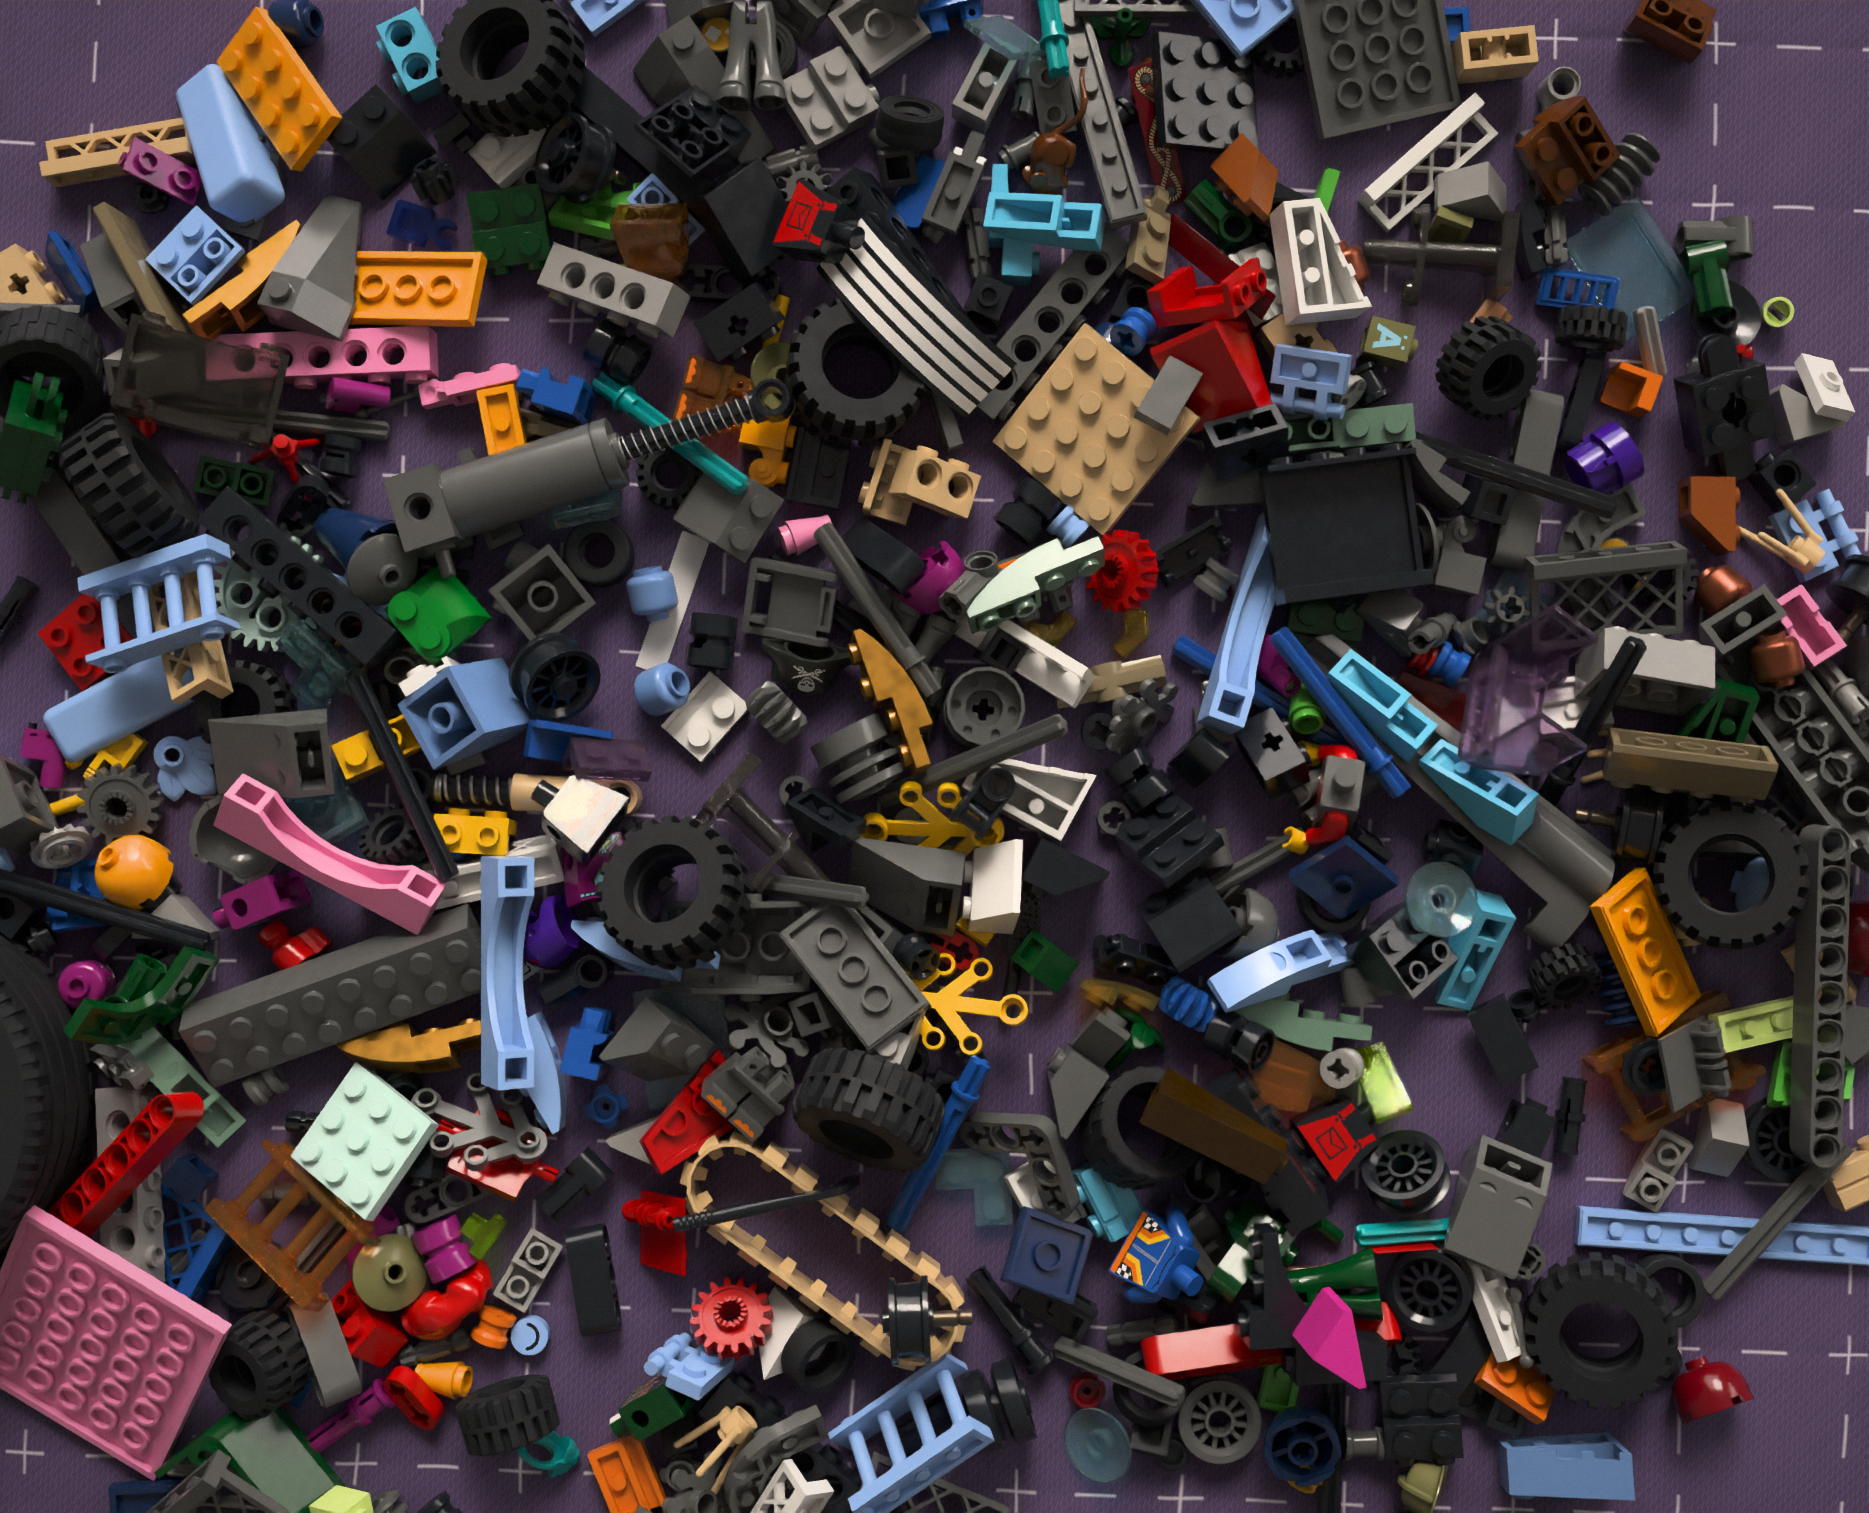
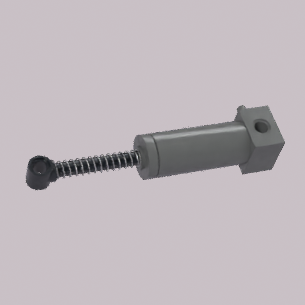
M774 378L765 379L759 382L753 390L747 391L744 399L738 401L734 399V402L728 404L725 401V405L719 407L715 405L716 408L710 410L706 408V411L701 413L697 411V414L692 416L687 414V417L682 419L678 417V420L673 422L668 420L667 424L661 425L659 423V426L655 428L649 426V430L642 431L640 429L639 433H630V436L624 438L623 436L620 437L617 432H614L607 418H602L446 470L432 463L383 479L382 481L404 552L426 561L436 558L441 577L449 579L456 575L450 553L474 546L473 536L629 486L627 468H629L630 459L636 461L637 457L642 456L645 458L648 453L654 455L657 450L665 451L667 447L673 449L676 444L683 445L688 440L693 442L694 438L702 439L704 435L708 434L711 436L716 431L721 433L722 429L727 428L730 430L731 426L734 425L740 427V423L746 422L749 424L750 420H754L757 424L765 421L772 423L782 422L792 414L794 398L787 386L780 380ZM775 392L782 394L783 400L779 407L776 409L764 407L765 398L769 394Z

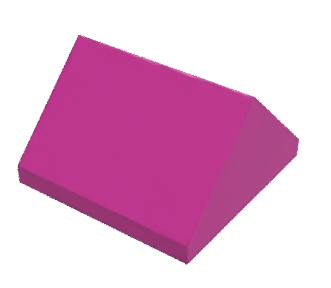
M1330 1287L1322 1288L1292 1335L1314 1361L1356 1388H1366L1352 1310Z

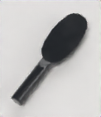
M1029 891L1021 892L1020 915L1013 934H1003L1002 936L1003 950L1009 958L1002 998L1010 994H1018L1022 967L1013 961L1011 956L1032 928L1040 932L1041 902L1034 893ZM1015 1005L1007 1009V1016L1013 1018Z

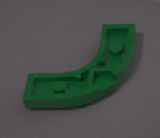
M184 946L165 976L150 992L134 1001L118 1004L84 998L63 1031L71 1040L103 1045H118L141 1039V1032L159 1022L165 1026L190 1004L219 960L211 952Z

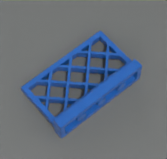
M162 1184V1207L169 1197L177 1202L180 1215L179 1219L165 1222L164 1219L163 1239L166 1254L164 1264L167 1276L165 1277V1282L168 1281L169 1287L201 1305L215 1281L217 1267L222 1256L230 1246L236 1244L244 1227L234 1221L226 1222L194 1200L186 1202L167 1184ZM201 1218L212 1225L203 1240L191 1242L193 1232L190 1220ZM181 1223L185 1245L170 1248L166 1227ZM200 1245L197 1252H195L194 1246ZM187 1249L190 1263L184 1273L172 1276V1266L169 1263L172 1252Z

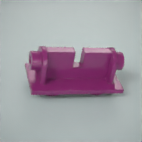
M133 137L128 153L123 152L118 161V165L123 167V172L173 196L178 201L194 206L202 181L199 171Z

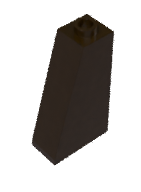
M1169 1067L1148 1098L1139 1121L1146 1127L1264 1185L1272 1174L1278 1177L1289 1160V1156L1285 1155L1288 1142L1286 1139Z

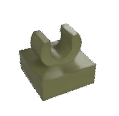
M1439 206L1425 232L1423 242L1458 254L1472 229L1474 218Z

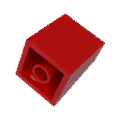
M1214 320L1150 348L1152 358L1159 371H1161L1171 355L1203 373L1185 405L1201 418L1192 429L1193 434L1203 433V423L1273 404L1247 322Z

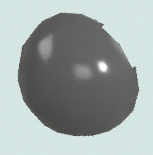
M222 793L210 801H205L194 815L189 832L191 855L194 859L205 865L214 866L233 876V880L246 885L270 875L280 861L213 826L225 794Z

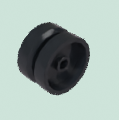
M1010 1357L991 1364L990 1373L994 1385L993 1389L990 1388L985 1374L979 1369L960 1375L970 1416L990 1427L995 1440L983 1448L986 1456L1006 1449L1007 1438L1003 1427L1005 1423L1013 1440L1018 1444L1038 1438L1031 1415L1033 1410L1022 1379L1019 1380Z

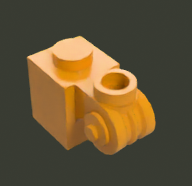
M791 415L788 419L778 423L765 421L757 424L754 420H750L749 424L743 422L739 438L741 447L759 451L763 454V458L756 459L751 463L749 475L768 489L778 483L786 484L790 462H785L784 457L786 456L787 447L794 448L797 436V426L792 425Z

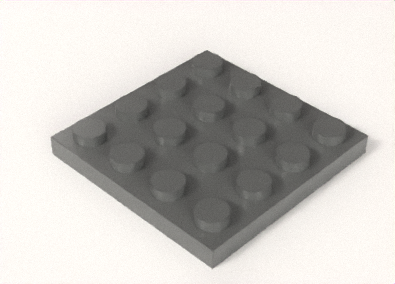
M1292 0L1319 141L1454 110L1461 105L1442 0Z

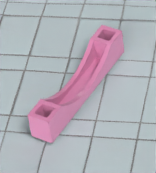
M242 774L224 794L213 826L416 935H419L434 913L447 883L440 881L438 878L414 865L395 866L375 863L336 848L304 825L287 807L277 791L245 774Z

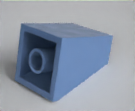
M502 657L448 666L397 704L433 770L512 740L528 728L529 719L537 720L527 709L525 703L521 702L513 694L509 685L510 670Z

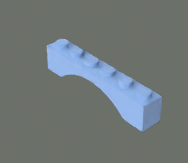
M1264 512L1258 516L1196 723L1230 735L1243 729L1255 693V678L1261 646L1276 601Z
M518 855L481 856V1084L498 1091L534 1087V1046L529 1031L523 991V948L529 911L534 898V857Z

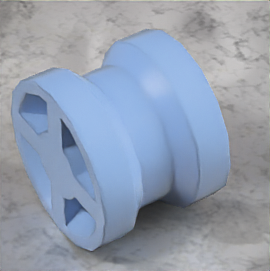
M1068 505L1052 521L1046 531L1050 535H1057L1062 540V546L1067 549L1072 547L1091 525Z

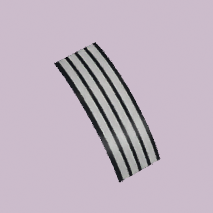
M865 213L857 226L862 227L865 231L863 245L857 250L847 248L840 263H820L816 269L846 306L886 348L933 392L966 418L1017 363L961 314L912 265L875 224L871 217Z

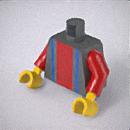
M1303 740L1297 743V746L1303 744L1312 761L1311 766H1318L1320 762L1322 764L1312 828L1307 829L1306 833L1292 826L1287 827L1284 830V834L1291 838L1287 843L1282 844V847L1297 854H1303L1309 845L1314 847L1336 842L1346 835L1350 837L1359 811L1365 762L1357 760V753L1351 746L1343 744L1317 745Z

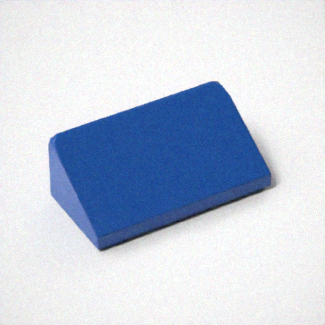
M922 155L915 159L919 183L901 186L893 202V206L912 234L919 236L924 224L921 223L922 215L945 165V162Z
M52 230L47 235L45 255L75 305H81L82 314H87L100 306L90 273L71 242L58 232Z

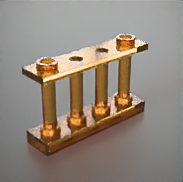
M1710 989L1702 993L1701 997L1657 1037H1647L1652 1039L1662 1038L1701 1015H1706L1708 1020L1709 1014L1721 1012L1731 1006V1003L1725 992ZM1642 1025L1581 1056L1588 1071L1596 1074L1602 1073L1603 1076L1607 1075L1631 1121L1630 1124L1618 1130L1621 1136L1633 1142L1636 1140L1637 1142H1644L1652 1139L1658 1134L1657 1129L1719 1098L1715 1097L1713 1091L1677 1112L1672 1113L1666 1090L1658 1093L1664 1106L1645 1115L1634 1093L1623 1083V1076L1619 1071L1624 1061L1622 1054H1628L1633 1048L1632 1043H1641L1645 1040L1646 1033ZM1737 1050L1728 1052L1723 1056L1727 1060L1730 1069L1729 1077L1732 1087L1729 1089V1092L1734 1089L1741 1091L1750 1088L1757 1083V1077L1767 1073L1763 1065L1753 1062L1744 1064ZM1648 1058L1647 1064L1644 1065L1647 1072H1649V1067L1655 1064L1651 1058Z
M265 1139L261 1145L273 1156L268 1164L236 1200L226 1201L213 1198L204 1210L303 1310L320 1312L330 1301L321 1292L323 1288L322 1282L358 1241L377 1246L381 1240L372 1232L375 1226L371 1221L364 1220L359 1214L355 1215L325 1185L290 1157L295 1150L294 1146L285 1140L278 1143ZM285 1168L297 1180V1183L261 1224L256 1223L254 1225L246 1217L249 1214L247 1209L281 1170ZM309 1192L323 1206L285 1249H278L271 1242L274 1238L272 1233ZM334 1216L347 1229L346 1233L310 1274H303L296 1267L298 1263L297 1257Z

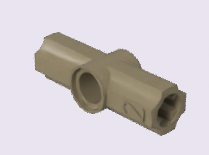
M1161 655L1122 663L1120 660L1089 667L1095 679L1078 705L1095 701L1096 704L1114 701L1121 696L1138 693L1141 683L1148 678L1153 679L1157 683L1155 689L1165 687L1167 680ZM1054 696L1057 709L1071 707Z

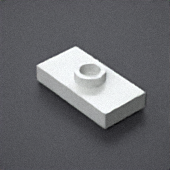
M1802 353L1794 364L1815 414L1848 421L1855 413V410L1843 385V379L1838 374L1833 361Z

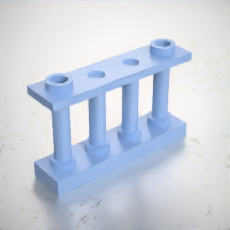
M203 534L141 557H136L78 577L79 592L96 598L101 604L105 649L85 655L86 663L103 668V671L108 673H119L127 670L129 665L202 641H217L224 638V634L239 630V622L217 613L212 568L219 562L231 559L229 544L208 534ZM196 571L202 617L185 622L180 579L184 577V574ZM164 582L169 628L153 633L148 590L152 588V585ZM132 592L137 638L121 643L116 601L120 599V596Z
M945 1353L939 1360L934 1361L930 1365L926 1364L855 1415L845 1418L839 1426L828 1433L830 1440L853 1452L863 1483L861 1490L848 1498L853 1513L891 1512L995 1441L990 1427L970 1416H966L954 1379L968 1370L966 1363L951 1354ZM941 1389L953 1424L950 1429L936 1437L924 1400ZM911 1410L923 1445L921 1449L907 1458L894 1421ZM879 1431H882L893 1466L889 1471L877 1478L865 1441Z

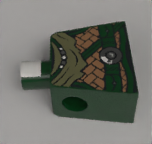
M658 1374L630 1393L618 1408L619 1413L610 1418V1426L618 1438H623L632 1433L635 1440L641 1441L684 1417L696 1399L666 1387L667 1378Z

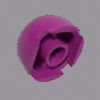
M944 540L940 541L942 548L936 550L931 545L918 555L927 565L928 569L902 596L892 590V593L904 604L923 615L942 611L939 606L938 597L965 571L964 562L958 553Z

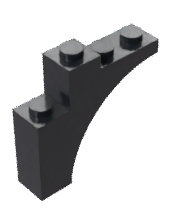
M1254 1223V1236H1249L1248 1250L1250 1259L1254 1260V1274L1249 1276V1290L1251 1297L1255 1299L1240 1300V1313L1235 1314L1237 1337H1241L1250 1350L1286 1348L1281 1350L1282 1369L1284 1373L1289 1375L1296 1386L1348 1383L1314 1361L1293 1337L1292 1333L1308 1311L1309 1306L1300 1299L1287 1276L1281 1258L1278 1232L1269 1223ZM1355 1329L1365 1382L1388 1380L1386 1340L1376 1330Z

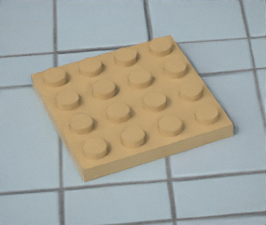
M1084 323L992 442L1067 506L1070 505L1075 513L1103 536L1105 533H1109L1201 418L1184 406L1168 435L1134 418L1138 407L1155 380L1090 325Z

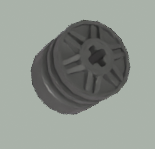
M993 667L973 668L961 674L950 687L943 705V723L953 740L960 746L971 750L1010 734L1020 727L1025 713L1024 694L1017 681L1005 671ZM980 703L985 704V710L991 711V714L987 715L984 721L978 719V713L972 712V709H976Z
M879 712L835 732L810 747L821 770L838 766L841 771L828 782L830 788L847 782L849 788L835 796L839 805L849 801L862 800L893 784L901 773L908 770V767H904L902 762L891 767L886 762V760L898 754L897 747L880 751L878 744L884 741L890 735V732Z

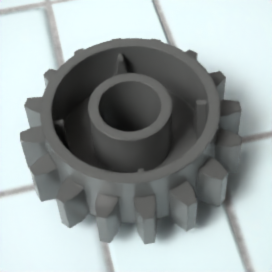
M116 763L111 766L110 772L105 766L96 771V777L90 776L84 781L89 789H83L77 794L79 798L85 800V803L76 808L77 812L87 814V818L81 822L82 826L92 824L95 829L91 836L95 838L101 833L106 835L105 844L107 845L117 838L126 835L146 836L145 832L151 834L157 829V825L153 821H159L164 816V813L158 810V807L165 802V798L158 797L157 790L161 787L160 784H152L149 780V772L143 775L138 773L136 765H131L123 771L121 764ZM119 797V799H123V802H126V806H128L127 812L120 810L116 806L115 798Z

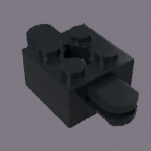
M1712 333L1703 337L1697 344L1700 370L1673 378L1685 449L1703 457L1714 455L1718 474L1725 477H1736V480H1743L1755 469L1752 442L1776 435L1765 363L1744 356L1739 358L1734 338Z

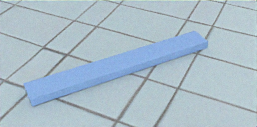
M1576 1206L1574 1243L1578 1246L1728 1256L1760 1219ZM1791 1221L1759 1258L1869 1266V1226Z

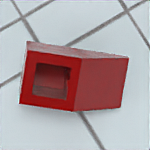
M351 1279L333 1297L331 1303L351 1356L384 1368L408 1341L395 1316L389 1311H380L367 1306L355 1292Z

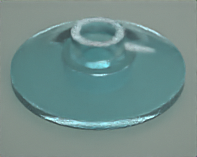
M1432 862L1420 867L1411 876L1406 887L1405 902L1411 919L1422 931L1436 937H1451L1466 930L1474 920L1478 896L1471 878L1461 868L1448 862ZM1433 895H1436L1440 900L1438 908L1432 902Z
M1092 1407L1083 1408L1069 1418L1064 1429V1445L1073 1465L1083 1475L1094 1481L1112 1482L1120 1478L1129 1468L1132 1458L1130 1439L1122 1424L1110 1413Z

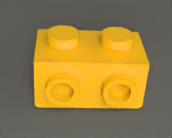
M448 808L447 814H434V820L450 853L506 856L508 853L509 836L517 835L518 822L507 818V812L485 811V816L481 817L470 816L471 810Z

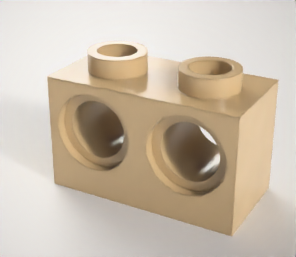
M917 446V450H902L888 493L951 518H968L981 476L968 471L970 465L955 459H948V462L939 459V452L928 447ZM920 466L923 470V479L921 482H919L917 477V472ZM951 479L954 483L952 494L949 492V482Z

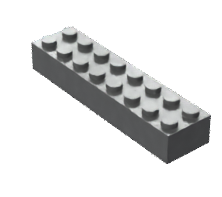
M469 905L459 906L431 916L419 935L401 927L192 1002L183 1010L178 1032L213 1088L481 992V928Z

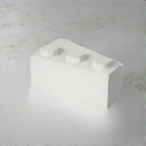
M1320 198L1283 201L1269 217L1285 326L1357 318L1370 309L1372 305L1368 297L1363 296L1354 277L1356 272L1352 264L1347 263L1338 244L1341 241Z
M1007 759L968 775L960 791L964 793L970 791L981 774L988 769L1004 768L1014 776L1016 782L1015 791L1000 813L1047 839L1059 843L1097 775ZM999 774L990 776L987 781L988 791L994 796L1001 795L1006 789L1004 777Z

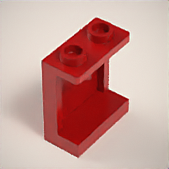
M1252 258L1222 280L1220 284L1197 287L1193 267L1186 266L1176 269L1161 282L1149 289L1146 294L1157 328L1235 319L1266 294L1267 277L1265 271L1261 269L1259 258Z

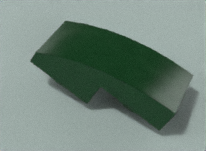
M200 455L193 492L218 497L228 486L241 494L252 505L268 507L275 470Z

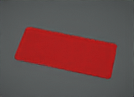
M1430 1242L1373 1247L1372 1251L1376 1254L1435 1250L1439 1248Z

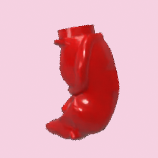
M483 1258L477 1260L468 1270L461 1272L447 1284L446 1292L435 1289L422 1293L410 1305L403 1308L401 1321L405 1330L410 1335L422 1340H439L456 1330L469 1313L480 1311L487 1298L488 1290L494 1287L487 1262Z

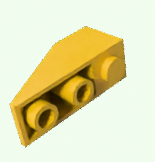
M403 715L388 721L405 758L422 750ZM369 730L331 745L346 780L352 783L386 769Z

